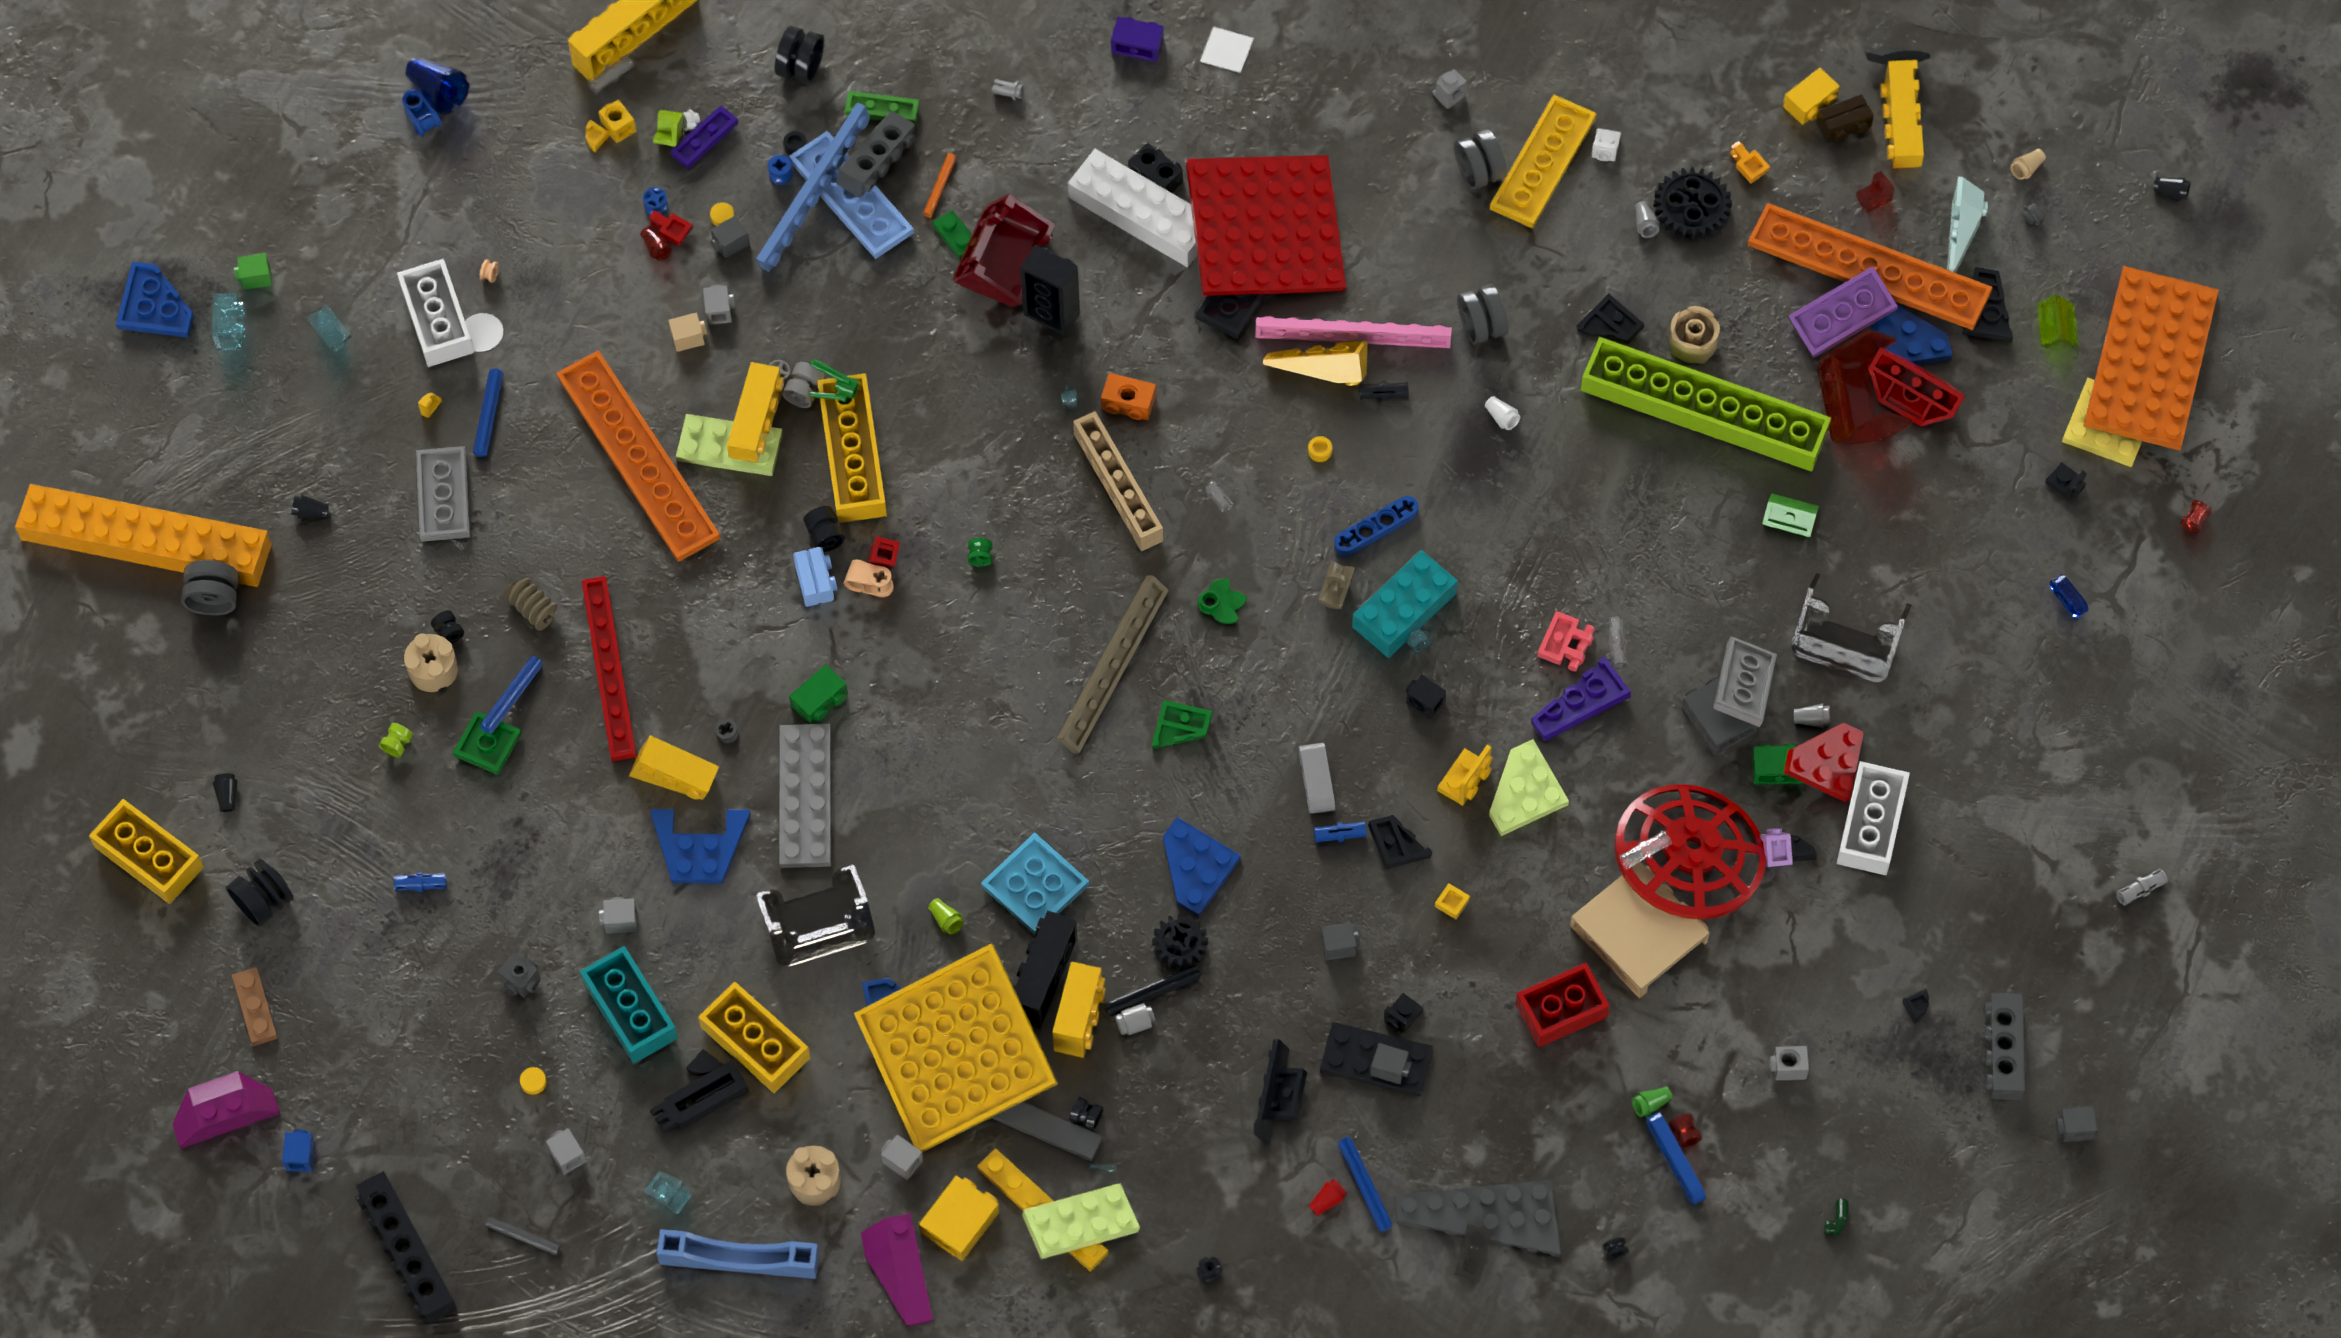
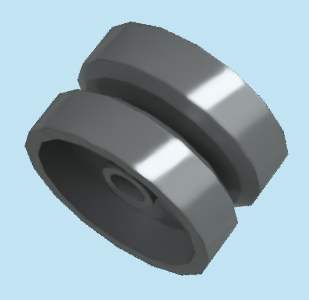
M1485 129L1475 133L1473 140L1465 137L1454 142V153L1458 167L1466 183L1474 191L1486 186L1488 179L1492 182H1497L1507 177V166L1503 152L1490 130Z
M1488 284L1479 287L1477 295L1471 290L1457 295L1458 310L1463 327L1474 345L1486 342L1489 334L1494 338L1508 334L1509 326L1506 311L1494 285Z
M211 560L194 561L187 564L183 573L184 586L181 591V605L187 610L202 615L217 616L232 612L236 608L237 594L235 590L238 588V571L226 563Z

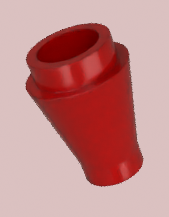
M1333 1178L1330 1182H1325L1308 1206L1319 1217L1323 1212L1344 1201L1343 1198L1347 1195V1192Z

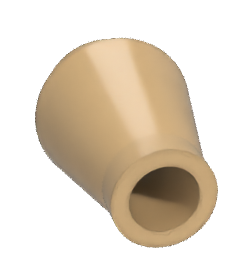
M2036 149L2033 152L2015 158L2010 167L2012 174L2019 180L2030 178L2040 164L2046 160L2044 152Z

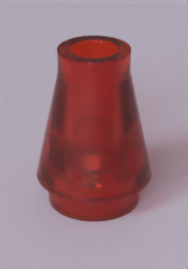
M651 226L645 227L641 231L640 235L651 258L661 261L671 254V243Z

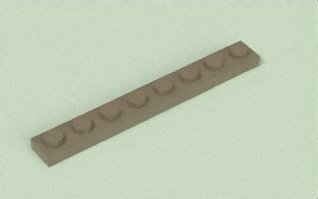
M1153 575L1146 576L1057 737L1072 753H1080L1169 591Z

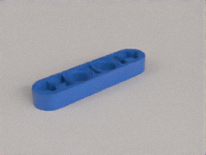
M1411 496L1401 497L1340 532L1334 539L1335 552L1342 557L1351 556L1414 520L1418 515L1419 504L1417 500ZM1404 505H1406L1407 507H1411V506H1412V511H1411V512H1409L1408 510H1404V511H1403V506H1404ZM1390 516L1394 521L1391 525H1383L1380 522V518ZM1362 528H1370L1373 534L1370 537H1363L1359 534V531ZM1341 541H1344L1345 543L1350 542L1349 547L1347 548L1345 545L1341 546Z
M1656 1112L1646 1117L1651 1134L1690 1203L1695 1205L1705 1200V1192L1661 1113Z

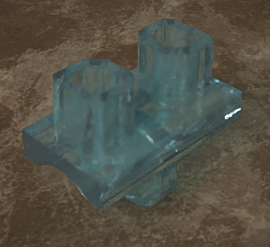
M327 304L316 313L307 316L308 322L331 351H337L346 345V341L352 338L349 331Z

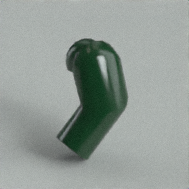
M1838 1199L1836 1201L1835 1220H1827L1824 1225V1233L1826 1235L1832 1234L1834 1237L1841 1233L1848 1220V1200Z

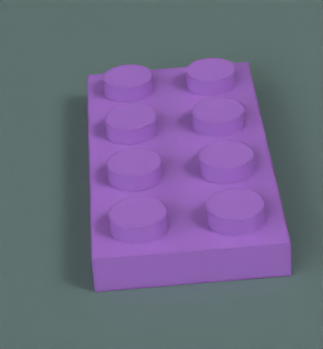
M1872 266L1790 314L1788 318L1812 357L1815 358L1898 309V306Z

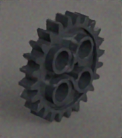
M1691 167L1690 173L1681 168L1680 175L1672 171L1671 178L1665 176L1664 183L1658 184V190L1655 191L1653 207H1656L1655 216H1659L1658 221L1660 223H1665V230L1673 228V236L1681 232L1682 239L1689 234L1692 240L1698 234L1703 240L1706 232L1713 236L1714 229L1721 231L1722 224H1727L1728 217L1731 215L1730 208L1732 207V200H1730L1731 192L1726 191L1727 184L1720 185L1721 177L1712 179V171L1704 175V168H1701L1699 173H1695L1694 167ZM1672 202H1678V203H1680V204H1679V205H1675V204H1672ZM1689 217H1695L1697 220H1692Z

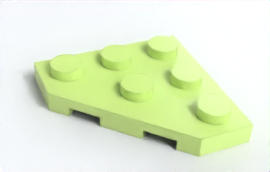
M1534 739L1511 749L1496 791L1489 816L1501 836L1569 805L1568 798Z

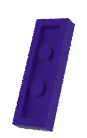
M720 105L670 151L671 156L689 170L738 125V119Z

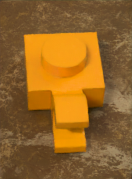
M1739 141L1731 146L1733 150L1730 152V155L1734 160L1738 161L1735 167L1750 184L1769 172L1770 166L1756 150L1749 153Z

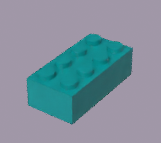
M1420 550L1353 613L1352 628L1387 658H1390L1457 594L1458 580L1424 551Z
M625 946L580 970L584 986L633 1064L678 1039L676 1027Z

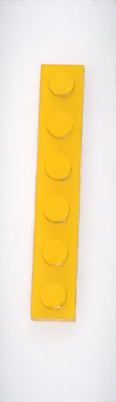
M996 1148L977 1166V1169L1022 1210L1054 1202ZM1101 1243L1069 1251V1253L1091 1272L1109 1254V1251Z

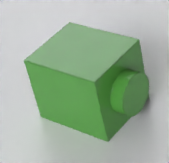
M266 253L237 257L238 267H234L236 282L241 281L243 290L272 286L270 264Z

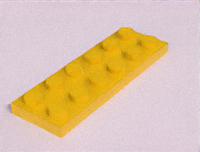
M1553 94L1507 177L1492 200L1490 210L1533 229L1594 123L1597 113Z

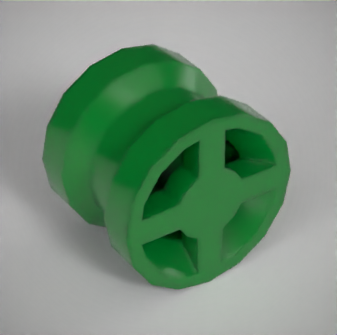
M985 538L969 540L968 549L970 553L967 557L968 563L978 567L990 565L992 563V555L990 554L993 548L992 541Z

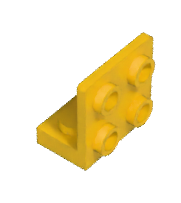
M1486 745L1479 756L1464 748L1438 785L1437 791L1462 806L1467 799L1472 800L1478 791L1477 785L1481 779L1485 781L1492 770L1490 767L1493 760L1491 756L1492 747Z

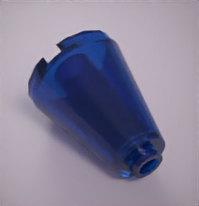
M420 57L413 58L406 65V77L422 93L426 101L436 112L443 115L454 112L451 110L456 105L460 107L464 103L470 88V82L467 81V75L464 72Z

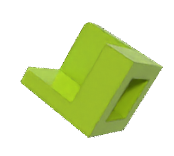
M660 110L658 113L657 132L653 137V143L676 147L682 137L683 113Z

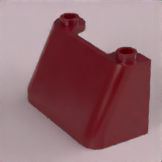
M1010 193L991 202L983 210L953 276V281L963 288L1008 306L1021 305L1023 300L1020 267L1035 245L1039 247L1042 245L1046 246L1053 237L1051 232L1055 224Z

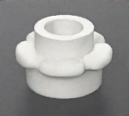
M688 109L687 112H683V130L692 132L700 124V119L697 113Z

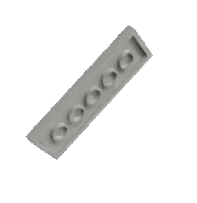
M830 724L780 725V868L831 866Z

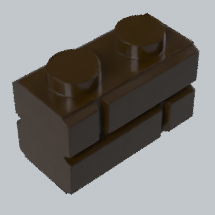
M1859 94L1819 109L1816 122L1823 132L1827 143L1834 140L1841 142L1850 134L1856 132L1862 134L1872 127L1874 116L1863 95Z

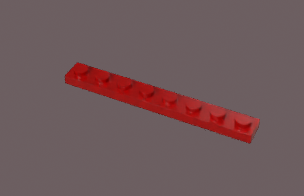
M606 576L583 579L581 581L611 761L636 758Z

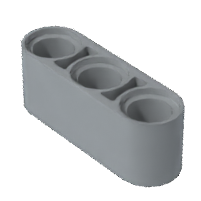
M1324 742L1299 746V758L1309 813L1335 811L1334 794Z

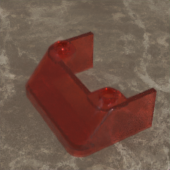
M1867 329L1821 358L1818 364V374L1826 415L1831 417L1829 431L1833 442L1849 445L1884 441L1913 424L1912 419L1887 411H1883L1875 416L1868 380L1871 375L1868 368L1880 347L1884 349L1896 342L1895 337Z

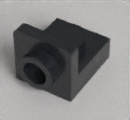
M2061 462L2046 478L2045 483L2069 500L2074 494L2079 495L2087 484L2084 482L2087 473L2082 470L2077 474Z
M1402 993L1391 1007L1387 1006L1385 1008V1023L1395 1031L1400 1030L1402 1033H1405L1423 1012V1007Z

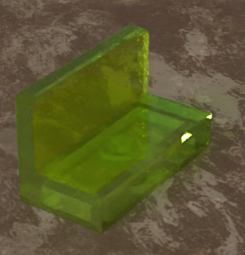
M2057 294L2038 302L2037 310L2041 346L2048 349L2061 342L2073 348L2078 346L2074 304Z

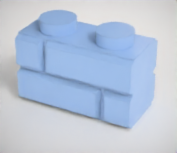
M821 547L795 552L793 554L805 606L809 607L833 601V591H837L835 577H829L828 570L832 569L829 554L824 555Z

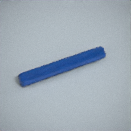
M498 368L490 369L488 373L473 448V454L480 458L486 457L488 454L503 379V371Z
M535 656L529 658L482 721V731L488 734L494 732L542 667V660Z
M1346 1137L1341 1139L1338 1146L1379 1231L1389 1230L1392 1228V1221L1352 1138Z

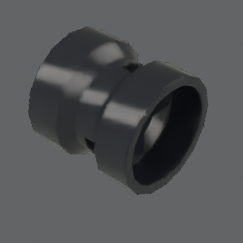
M452 611L441 612L431 620L430 624L434 631L439 632V636L444 637L451 644L459 641L465 633L461 625L455 622L456 617Z
M1079 1097L1071 1110L1069 1120L1074 1123L1081 1122L1086 1128L1094 1131L1100 1122L1104 1107L1098 1104L1091 1105L1088 1103V1100Z

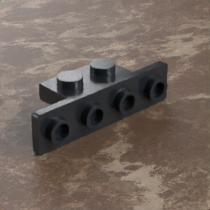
M1274 1039L1272 1048L1269 1050L1268 1068L1264 1074V1087L1259 1098L1257 1119L1254 1122V1134L1263 1143H1270L1275 1120H1298L1308 1073L1304 1068H1286L1289 1047L1280 1039Z

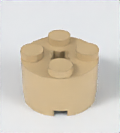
M1691 306L1674 315L1669 334V346L1673 356L1685 362L1703 364L1714 354L1718 344L1720 325L1710 310L1700 306Z
M418 634L406 648L404 654L405 666L409 678L418 689L425 692H436L445 686L447 688L456 679L458 674L456 656L452 644L444 637L435 634Z
M807 1146L795 1150L787 1164L786 1170L791 1192L797 1200L805 1205L819 1206L826 1203L827 1200L838 1193L841 1185L839 1165L834 1153L820 1146Z

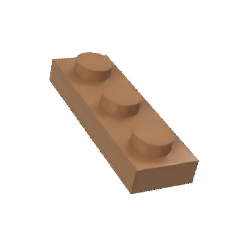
M257 967L232 974L252 1046L278 1039Z

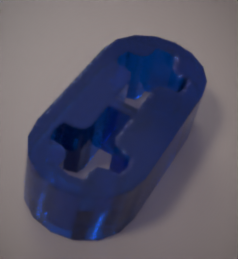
M2060 574L2049 581L2052 592L2073 617L2078 618L2088 612L2089 608L2085 599L2065 575Z

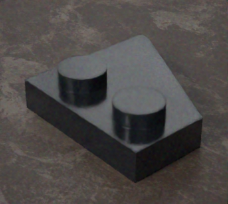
M1609 293L1576 325L1577 330L1580 332L1626 344L1645 327L1640 319Z
M1394 815L1369 821L1368 827L1385 869L1431 858V849L1428 847L1425 849L1416 841V836L1410 830L1404 828Z

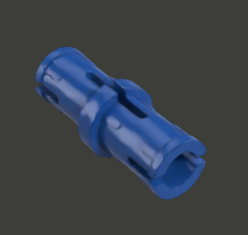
M1365 821L1349 824L1336 822V825L1314 827L1315 842L1333 840L1344 842V839L1367 837Z
M417 872V874L394 875L395 891L418 890V892H423L424 890L447 888L446 873L423 874V872Z

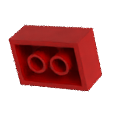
M1587 962L1518 992L1515 1003L1538 1048L1608 1018L1610 1008Z

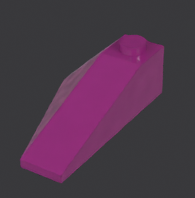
M911 1213L884 1218L862 1231L861 1238L866 1260L876 1273L878 1280L885 1288L906 1326L932 1322L933 1318Z

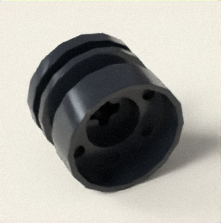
M260 858L254 862L257 871L252 867L246 869L251 881L248 882L243 877L237 876L225 886L229 896L239 909L258 927H261L273 917L269 904L281 910L284 908L281 899L286 903H290L294 899L283 877L277 870Z

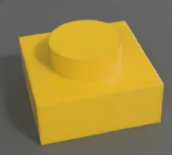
M1448 883L1435 902V907L1452 918L1457 919L1470 901V896Z

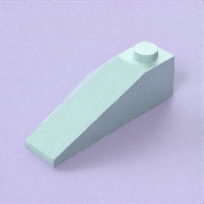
M1958 177L1952 201L1947 270L1954 273L1957 272L1977 232L1981 218L1986 216L1988 202H1984V192L1963 177Z

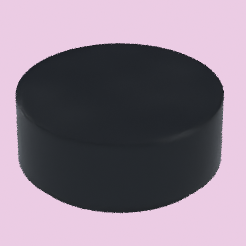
M798 131L789 132L783 138L784 150L789 155L807 144L805 135Z

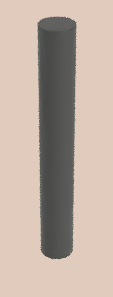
M489 1217L486 1222V1227L554 1255H558L561 1250V1246L492 1217Z

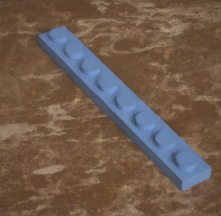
M856 103L756 258L761 269L770 272L772 267L779 263L781 253L785 247L791 244L798 227L804 224L810 208L817 204L821 191L830 184L832 174L836 168L841 167L845 154L854 147L860 131L867 127L870 116L864 105Z

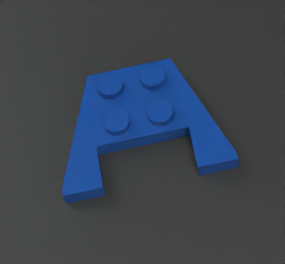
M651 809L652 820L672 883L723 884L735 856L734 853L737 845L744 834L743 831L746 823L749 822L750 810L727 809L725 834H673L674 809Z

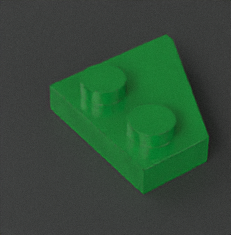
M1163 700L1151 745L1152 748L1156 749L1206 738L1213 712Z

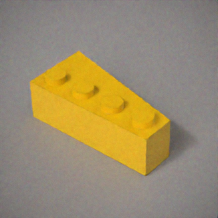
M1917 60L1888 61L1885 81L1880 84V96L1885 98V104L1882 105L1883 118H1887V124H1885L1884 129L1885 139H1889L1890 145H1887V159L1892 160V169L1920 168L1923 162L1922 125H1917L1921 119L1920 103H1917L1919 80H1914L1916 70L1918 69Z
M754 362L750 363L727 443L729 458L758 463L760 454H764L766 438L771 431L772 421L783 392L784 377H781L780 367Z

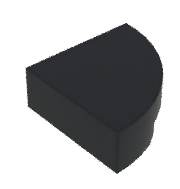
M1791 835L1792 861L1815 860L1817 854L1814 847L1800 839L1801 837Z
M1927 989L1903 998L1902 1002L1914 1024L1924 1017L1928 1009L1929 994Z
M702 1049L686 1069L693 1075H706L723 1064Z

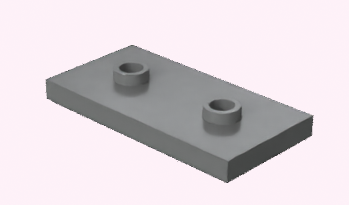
M465 446L416 450L419 533L421 542L470 537Z
M1730 636L1726 646L1713 709L1760 727L1764 720L1777 654Z

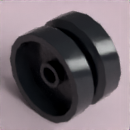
M791 25L787 27L777 50L775 74L788 79L794 75L796 81L810 85L818 72L822 60L824 35L811 31L805 35L804 30Z

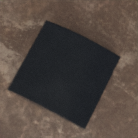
M1881 47L1865 52L1868 61L1884 65L1888 64V61L1917 60L1918 63L1930 58L1929 53L1904 47Z

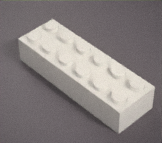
M1094 149L1068 182V198L1187 268L1197 256L1191 204L1099 150Z

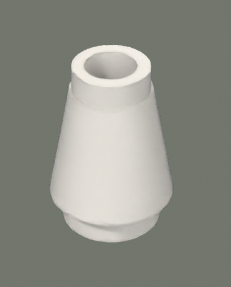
M1495 396L1490 397L1486 401L1485 408L1500 428L1511 430L1519 423L1520 415L1517 409L1497 399Z

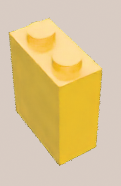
M955 1176L921 1220L919 1230L922 1235L963 1261L1000 1212L998 1200L988 1192L983 1194L976 1189L977 1186L967 1178L962 1180Z

